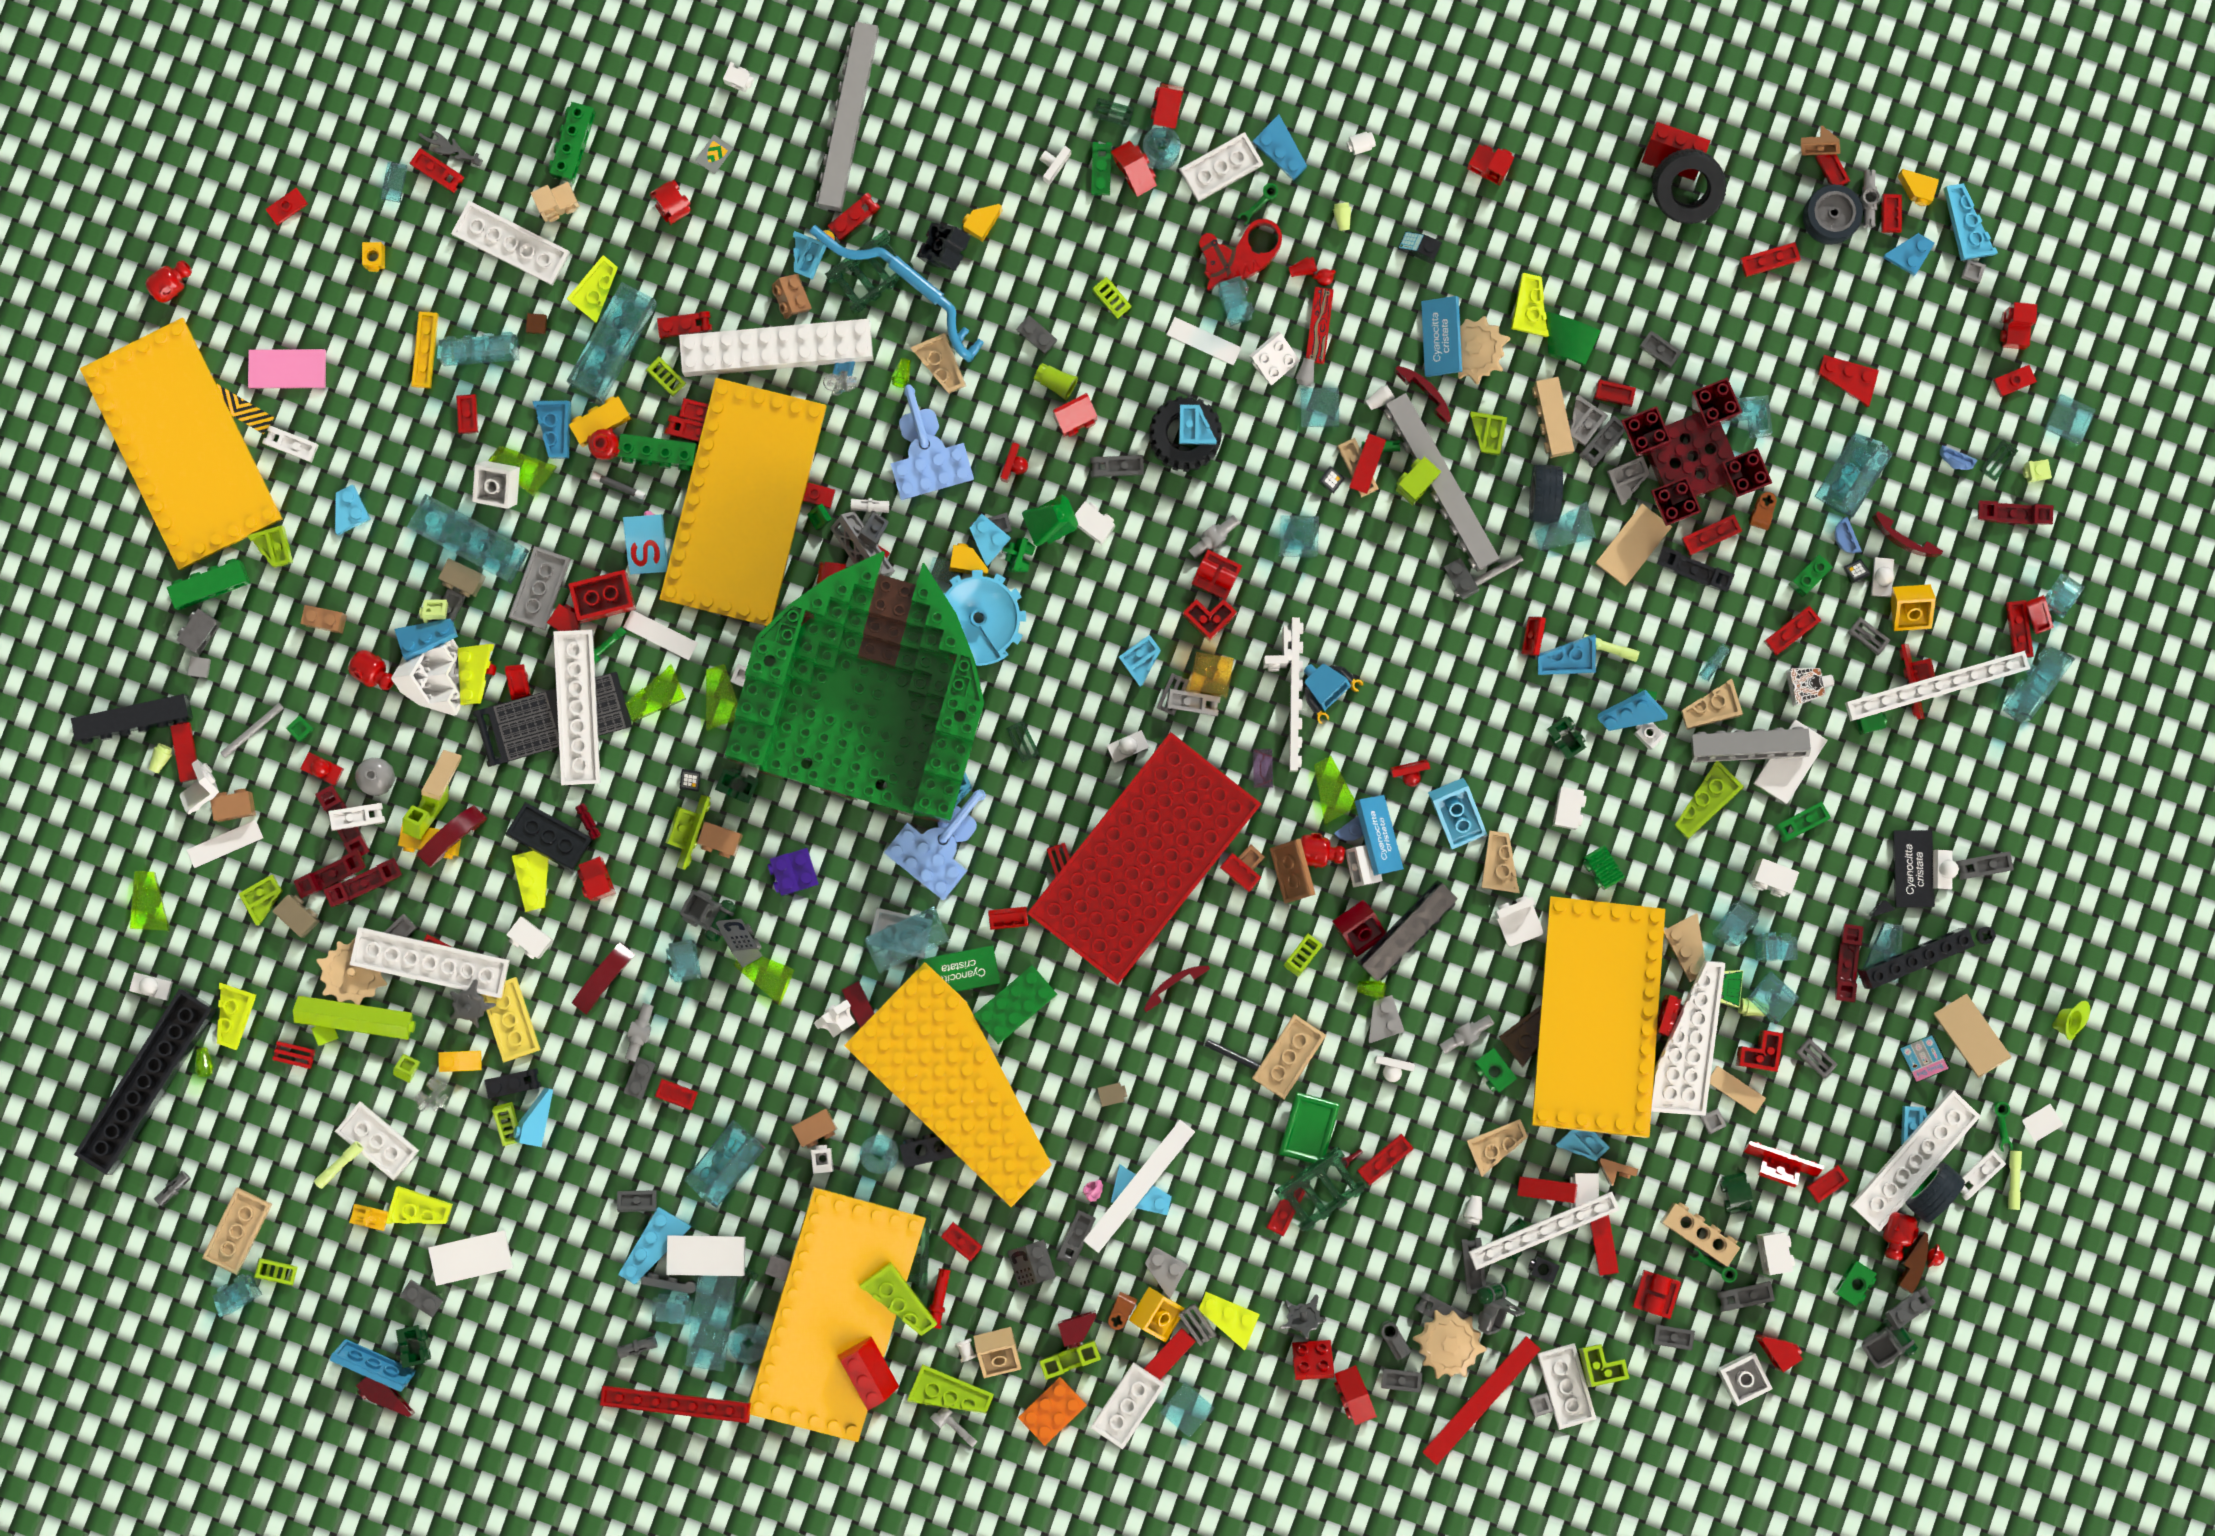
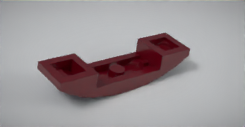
M1397 366L1394 373L1406 385L1413 381L1438 406L1434 414L1448 426L1451 422L1450 412L1438 390L1420 374L1405 367Z
M1979 500L1978 520L2005 524L2052 525L2054 505H2021Z
M1877 511L1873 514L1872 518L1879 530L1898 547L1925 557H1938L1943 553V550L1928 541L1920 546L1892 529L1891 525L1894 520Z
M333 785L315 794L327 814L328 811L347 808ZM358 827L337 830L348 854L359 850L362 857L370 852Z
M474 805L469 807L440 829L422 847L417 856L429 868L433 867L445 856V852L471 830H476L487 820V817Z
M355 850L332 864L294 880V884L300 898H304L351 877L366 868L359 850Z
M395 858L376 865L377 867L351 879L324 889L323 891L331 908L371 892L402 876Z
M1843 925L1836 969L1835 1000L1852 1003L1856 1001V977L1859 949L1862 945L1863 926Z
M619 943L599 965L571 1003L587 1015L598 1002L600 996L635 954L622 943Z
M1209 966L1188 968L1168 978L1153 992L1146 1003L1145 1012H1148L1162 1002L1158 996L1160 993L1189 974L1195 980L1210 970Z
M858 981L842 989V992L851 1005L850 1009L861 1028L875 1013Z

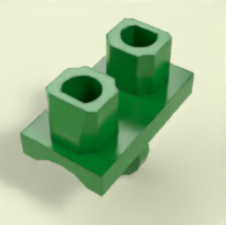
M1017 538L1016 544L1010 542L1009 548L1002 549V552L1006 554L1005 561L1010 562L1007 571L1028 572L1030 562L1022 560L1023 555L1032 556L1036 546L1028 542L1027 538Z

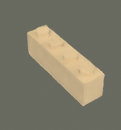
M1559 377L1536 381L1534 387H1532L1533 397L1537 398L1538 401L1536 412L1537 416H1541L1542 420L1540 431L1542 435H1545L1546 442H1544L1545 453H1549L1550 458L1572 454L1574 446Z

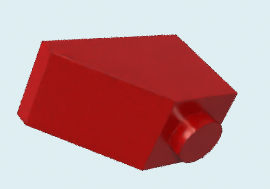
M558 604L547 621V624L558 631L581 630L580 623L577 621L576 614L574 613L575 609L568 604H565V606Z

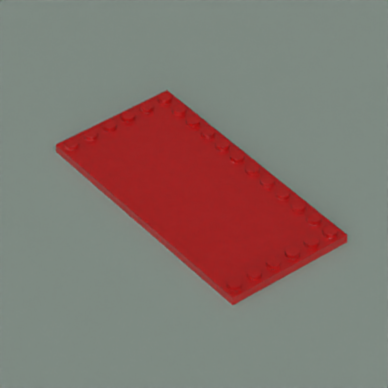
M1170 732L1027 914L1118 985L1262 803Z

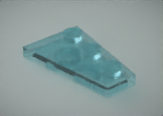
M1587 501L1561 516L1558 522L1549 523L1535 532L1539 551L1596 538Z
M1882 924L1863 968L1901 953L1904 925ZM1895 979L1891 982L1898 983V979Z

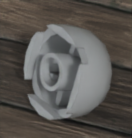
M369 758L359 764L355 773V780L358 787L364 793L371 796H380L387 793L394 784L395 773L393 767L387 761L381 758Z

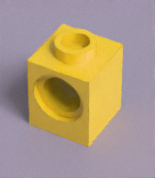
M362 242V265L370 272H378L379 269H385V246L382 242ZM372 254H378V258L375 261H370Z

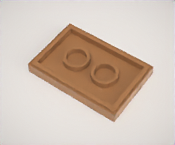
M1301 839L1270 848L1284 903L1316 895Z

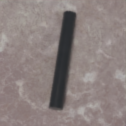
M1207 1039L1204 1045L1257 1071L1260 1065Z

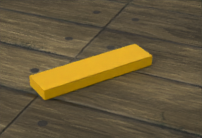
M419 311L412 387L431 389L438 313Z

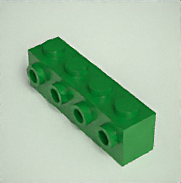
M571 102L570 107L566 108L565 124L561 125L559 135H561L560 141L555 144L554 153L556 154L548 167L552 178L575 183L596 114L593 107Z
M620 434L618 448L620 452L617 456L623 463L633 464V461L641 462L640 464L644 466L659 464V467L671 469V466L678 467V470L690 471V469H693L698 446L696 443Z
M230 559L223 566L218 567L216 565L209 567L207 572L202 574L200 572L191 574L189 579L183 581L182 579L171 582L167 590L174 608L180 611L251 584L243 562Z

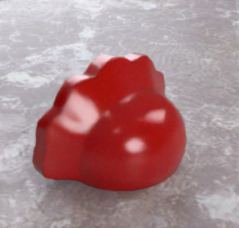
M1321 269L1317 274L1312 275V278L1319 285L1328 286L1333 282V276L1336 271Z
M1938 1244L1927 1253L1928 1268L1939 1266L1944 1262L1945 1255L1940 1250Z

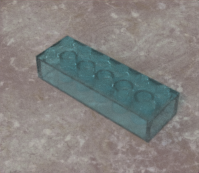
M621 282L569 375L567 383L603 403L658 305L656 300Z
M427 494L424 495L407 525V528L412 532L509 584L514 580L529 553V550Z

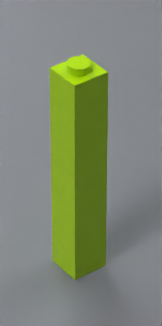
M298 996L293 1008L294 1023L409 1040L411 1032L414 1033L416 1022L413 1021V1015L410 1012Z

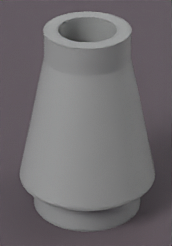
M1303 359L1295 378L1297 379L1296 384L1311 387L1312 382H1314L1315 360Z

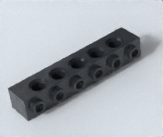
M1958 928L1860 969L1858 973L1864 989H1874L1974 947L1975 944L1969 928Z
M933 1134L922 1136L923 1140L916 1142L914 1138L903 1140L904 1144L900 1145L904 1168L957 1156L946 1144L942 1152L937 1151L935 1143L941 1139L934 1137ZM918 1145L926 1147L925 1155L919 1156L916 1153Z

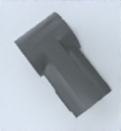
M1384 1321L1380 1325V1334L1383 1336L1396 1360L1406 1357L1411 1353V1350L1398 1327L1392 1321ZM1387 1326L1394 1327V1332L1391 1335H1385L1384 1333Z

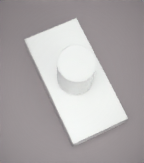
M1064 146L1057 157H1054L1047 151H1044L1039 160L1049 166V169L1043 176V181L1050 185L1071 156V150L1068 147Z

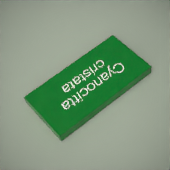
M993 945L918 960L919 967L926 962L956 992L1000 984Z

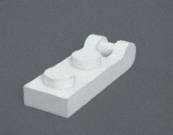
M269 425L268 435L263 439V444L312 463L319 446L318 444ZM276 435L279 436L277 442L273 441Z
M382 803L328 811L331 831L385 823V817L382 816L381 811L383 810ZM370 811H374V818L369 817Z
M1990 1150L1962 1176L1965 1184L1969 1182L1972 1185L1970 1189H1967L1964 1185L1961 1191L1965 1201L1970 1199L2006 1165L1994 1150Z

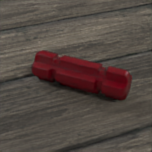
M582 803L576 806L575 809L581 815L580 819L586 830H589L588 834L591 839L594 840L600 837L601 833L596 828L592 816L587 812L586 805Z

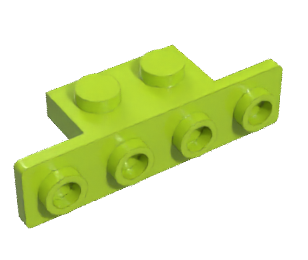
M700 796L695 812L677 807L665 842L682 849L677 868L686 870L691 863L692 850L697 846V836L699 830L704 825L703 818L711 805L709 796Z

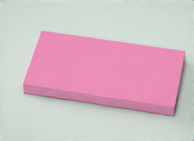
M249 350L248 388H326V350Z

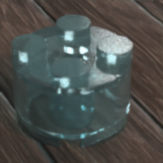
M1156 127L1145 135L1143 153L1148 157L1150 162L1148 164L1151 167L1166 170L1179 159L1181 144L1179 136L1174 130L1168 127ZM1158 146H1165V150H1158Z
M2061 573L2051 587L2054 590L2050 589L2045 596L2049 610L2063 619L2085 587L2066 574L2063 575Z
M875 1135L868 1138L860 1149L862 1165L869 1172L875 1174H884L891 1171L897 1165L900 1157L897 1143L886 1135ZM877 1149H880L881 1152L884 1151L885 1155L882 1156V1160H880L879 1157H875Z
M744 1323L731 1333L728 1340V1348L737 1361L746 1364L756 1362L762 1358L768 1333L762 1326L756 1323ZM750 1338L754 1345L748 1348L744 1341Z

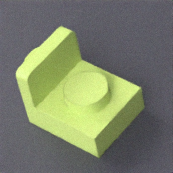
M2048 459L2034 462L2028 461L2024 464L2023 476L2027 478V483L2052 478Z
M424 600L423 607H420L419 611L420 619H423L424 623H428L430 619H446L447 600Z

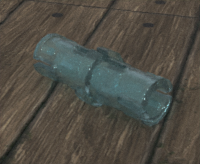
M1720 644L1713 656L1708 658V663L1698 675L1709 682L1715 671L1721 668V663L1731 650L1724 644Z

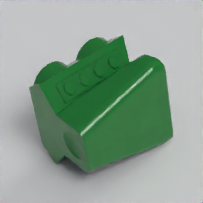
M1062 494L1038 508L1027 509L1022 512L1023 519L1036 546H1040L1045 542L1050 544L1061 539L1063 536L1074 532L1079 524L1069 499Z

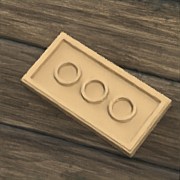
M1641 504L1595 564L1625 587L1672 526H1665L1661 517L1644 504Z
M1967 994L1934 1013L1939 1024L1978 1078L2011 1059L2012 1056Z
M1294 1014L1252 1079L1284 1100L1323 1042L1326 1034Z
M237 1187L202 1259L238 1275L269 1213L272 1203Z

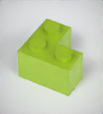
M1425 456L1421 460L1417 458L1411 465L1413 469L1408 474L1404 472L1396 483L1398 485L1396 491L1412 506L1441 474V471Z
M1602 1344L1579 1348L1587 1387L1629 1379L1625 1359L1606 1363Z

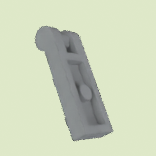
M1169 689L1166 708L1218 716L1219 710H1217V706L1220 703L1221 697ZM1206 701H1209V702H1210V708H1209V709H1208V708H1205V707H1206Z

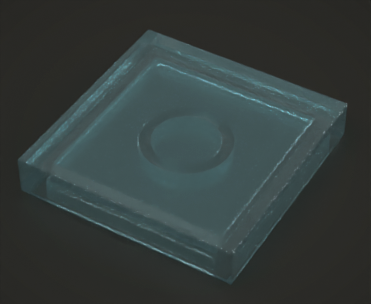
M1301 388V427H1339V388Z
M2060 394L2044 429L2080 445L2096 409Z
M1772 971L1763 978L1747 997L1775 1025L1799 999Z
M1184 1382L1160 1413L1190 1438L1215 1407Z

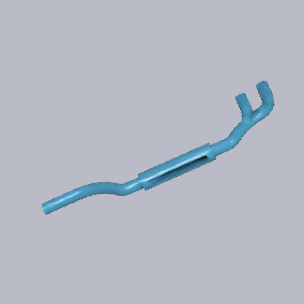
M816 225L810 229L809 232L839 256L853 260L881 257L889 264V268L933 304H938L947 312V331L952 346L965 361L971 362L984 342L978 339L969 349L964 347L962 341L969 333V330L963 327L957 333L956 309L953 304L944 297V293L907 265L900 257L893 256L889 251L880 247L868 250H850L838 244Z

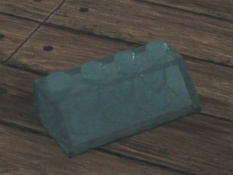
M502 332L501 335L494 336L492 333L482 334V337L464 335L463 338L458 339L455 336L444 337V340H439L437 359L443 366L520 360L518 337L513 332Z
M1854 433L1818 489L1815 497L1836 511L1854 517L1893 453L1883 442Z
M2053 647L2047 650L2043 649L2037 657L2039 661L2036 665L2032 664L2030 669L2027 670L2026 674L2028 676L2024 681L2020 680L2016 685L2015 689L2017 691L2013 696L2010 695L2005 700L2004 704L2006 706L2003 711L2021 724L2030 721L2076 658Z
M935 906L864 938L879 973H883L950 942Z
M732 1120L684 1181L702 1199L717 1208L766 1147L736 1121Z

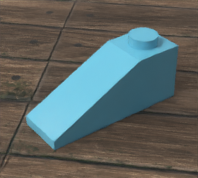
M544 1088L518 1122V1127H515L513 1133L515 1142L542 1147L553 1089Z

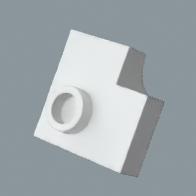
M845 1000L836 1007L835 1005L830 1006L825 1010L826 1014L814 1022L817 1029L824 1028L828 1030L834 1038L855 1023L850 1014L851 1005Z

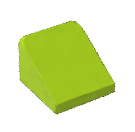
M320 1026L311 1028L318 1046H323L339 1038L336 1030L333 1028Z
M403 1054L394 1067L393 1075L410 1083L420 1065V1061Z

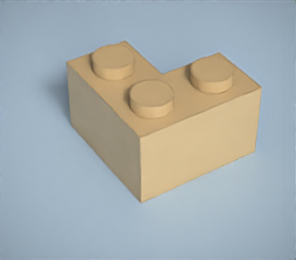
M568 182L553 189L546 185L531 192L533 200L545 222L556 221L560 218V215L565 213L571 214L580 207Z

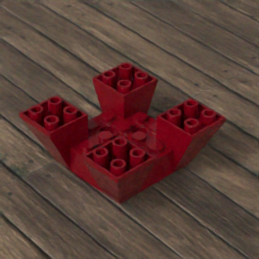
M1728 377L1692 391V415L1665 426L1657 406L1621 420L1635 455L1648 457L1660 485L1659 488L1652 490L1651 493L1665 526L1702 512L1696 497L1721 487L1737 498L1772 484L1758 448L1735 457L1722 428L1723 424L1742 413ZM1680 436L1686 437L1688 444H1683L1680 441ZM1705 447L1712 448L1713 454H1707ZM1687 454H1693L1695 461H1690L1687 458ZM1670 461H1675L1678 464V468H1672ZM1695 471H1700L1703 479L1696 478Z

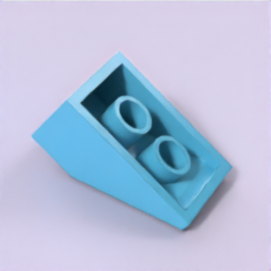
M1464 778L1428 792L1451 849L1487 835L1469 786Z

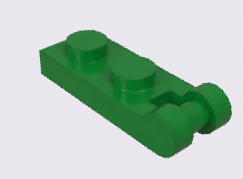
M1093 142L1091 195L1110 196L1112 142H1106V144ZM1098 151H1105L1106 156H1098Z
M1821 801L1775 825L1774 828L1776 832L1779 831L1782 843H1785L1831 819ZM1788 825H1790L1793 830V832L1789 834L1785 828Z

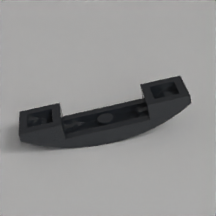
M1663 546L1656 563L1684 578L1724 592L1729 591L1735 575L1718 567L1714 568L1681 555L1680 552Z

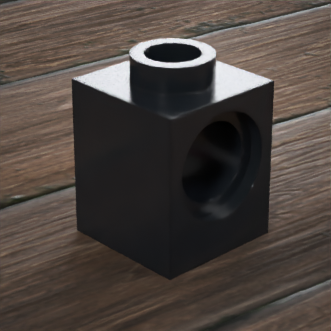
M1536 1256L1535 1259H1531L1528 1270H1530V1275L1553 1284L1560 1266ZM1540 1264H1546L1547 1272L1543 1275L1538 1272Z

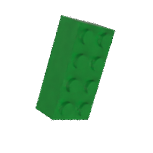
M1031 965L978 1010L974 1016L999 1045L1058 994L1036 968Z

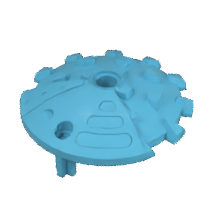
M973 570L972 577L962 580L959 575L949 580L952 586L944 593L958 616L976 666L993 664L1008 656L1005 650L1012 642L1018 645L1023 635L1018 633L1020 621L1026 622V611H1020L1016 601L1022 598L1018 590L1015 588L1010 591L1003 584L1006 578L999 574H995L994 579L984 577L983 570ZM977 612L983 617L980 623H976L973 620V616Z

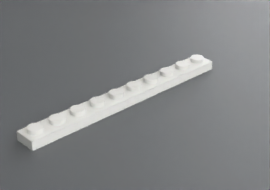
M2025 651L1852 700L1846 702L1845 705L1850 721L2023 672L2029 670L2030 666Z

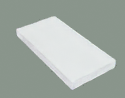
M1244 132L1183 166L1179 171L1197 202H1200L1259 169L1264 164Z
M1796 719L1789 727V729H1792L1794 727H1803L1804 729L1808 728ZM1809 728L1811 747L1809 757L1769 759L1753 784L1786 805L1828 740Z
M361 1101L334 1131L350 1145L355 1141L359 1142L364 1148L360 1153L393 1181L397 1179L420 1151Z
M505 1230L428 1247L436 1286L513 1268Z
M668 1235L666 1275L745 1276L746 1237Z
M1575 1343L1537 1353L1558 1429L1561 1430L1596 1420Z
M1133 1362L1090 1428L1123 1449L1166 1384Z

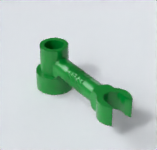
M1273 183L1266 184L1263 188V196L1249 210L1238 216V220L1243 216L1248 218L1244 226L1250 223L1253 215L1269 199L1272 200L1277 197V186ZM1273 190L1274 194L1269 195L1268 191Z
M622 626L596 649L594 648L595 665L601 660L599 656L627 633Z
M2003 1101L1995 1102L1992 1105V1110L1997 1115L2000 1131L1999 1149L2004 1152L2003 1145L2008 1143L2009 1149L2013 1150V1144L2008 1137L2005 1117L2010 1113V1106Z
M1693 1247V1249L1698 1251L1699 1255L1695 1258L1689 1255L1692 1260H1698L1721 1274L1725 1282L1732 1283L1737 1279V1272L1733 1267H1724L1702 1254L1698 1248ZM1727 1271L1732 1272V1276L1729 1278L1725 1276Z

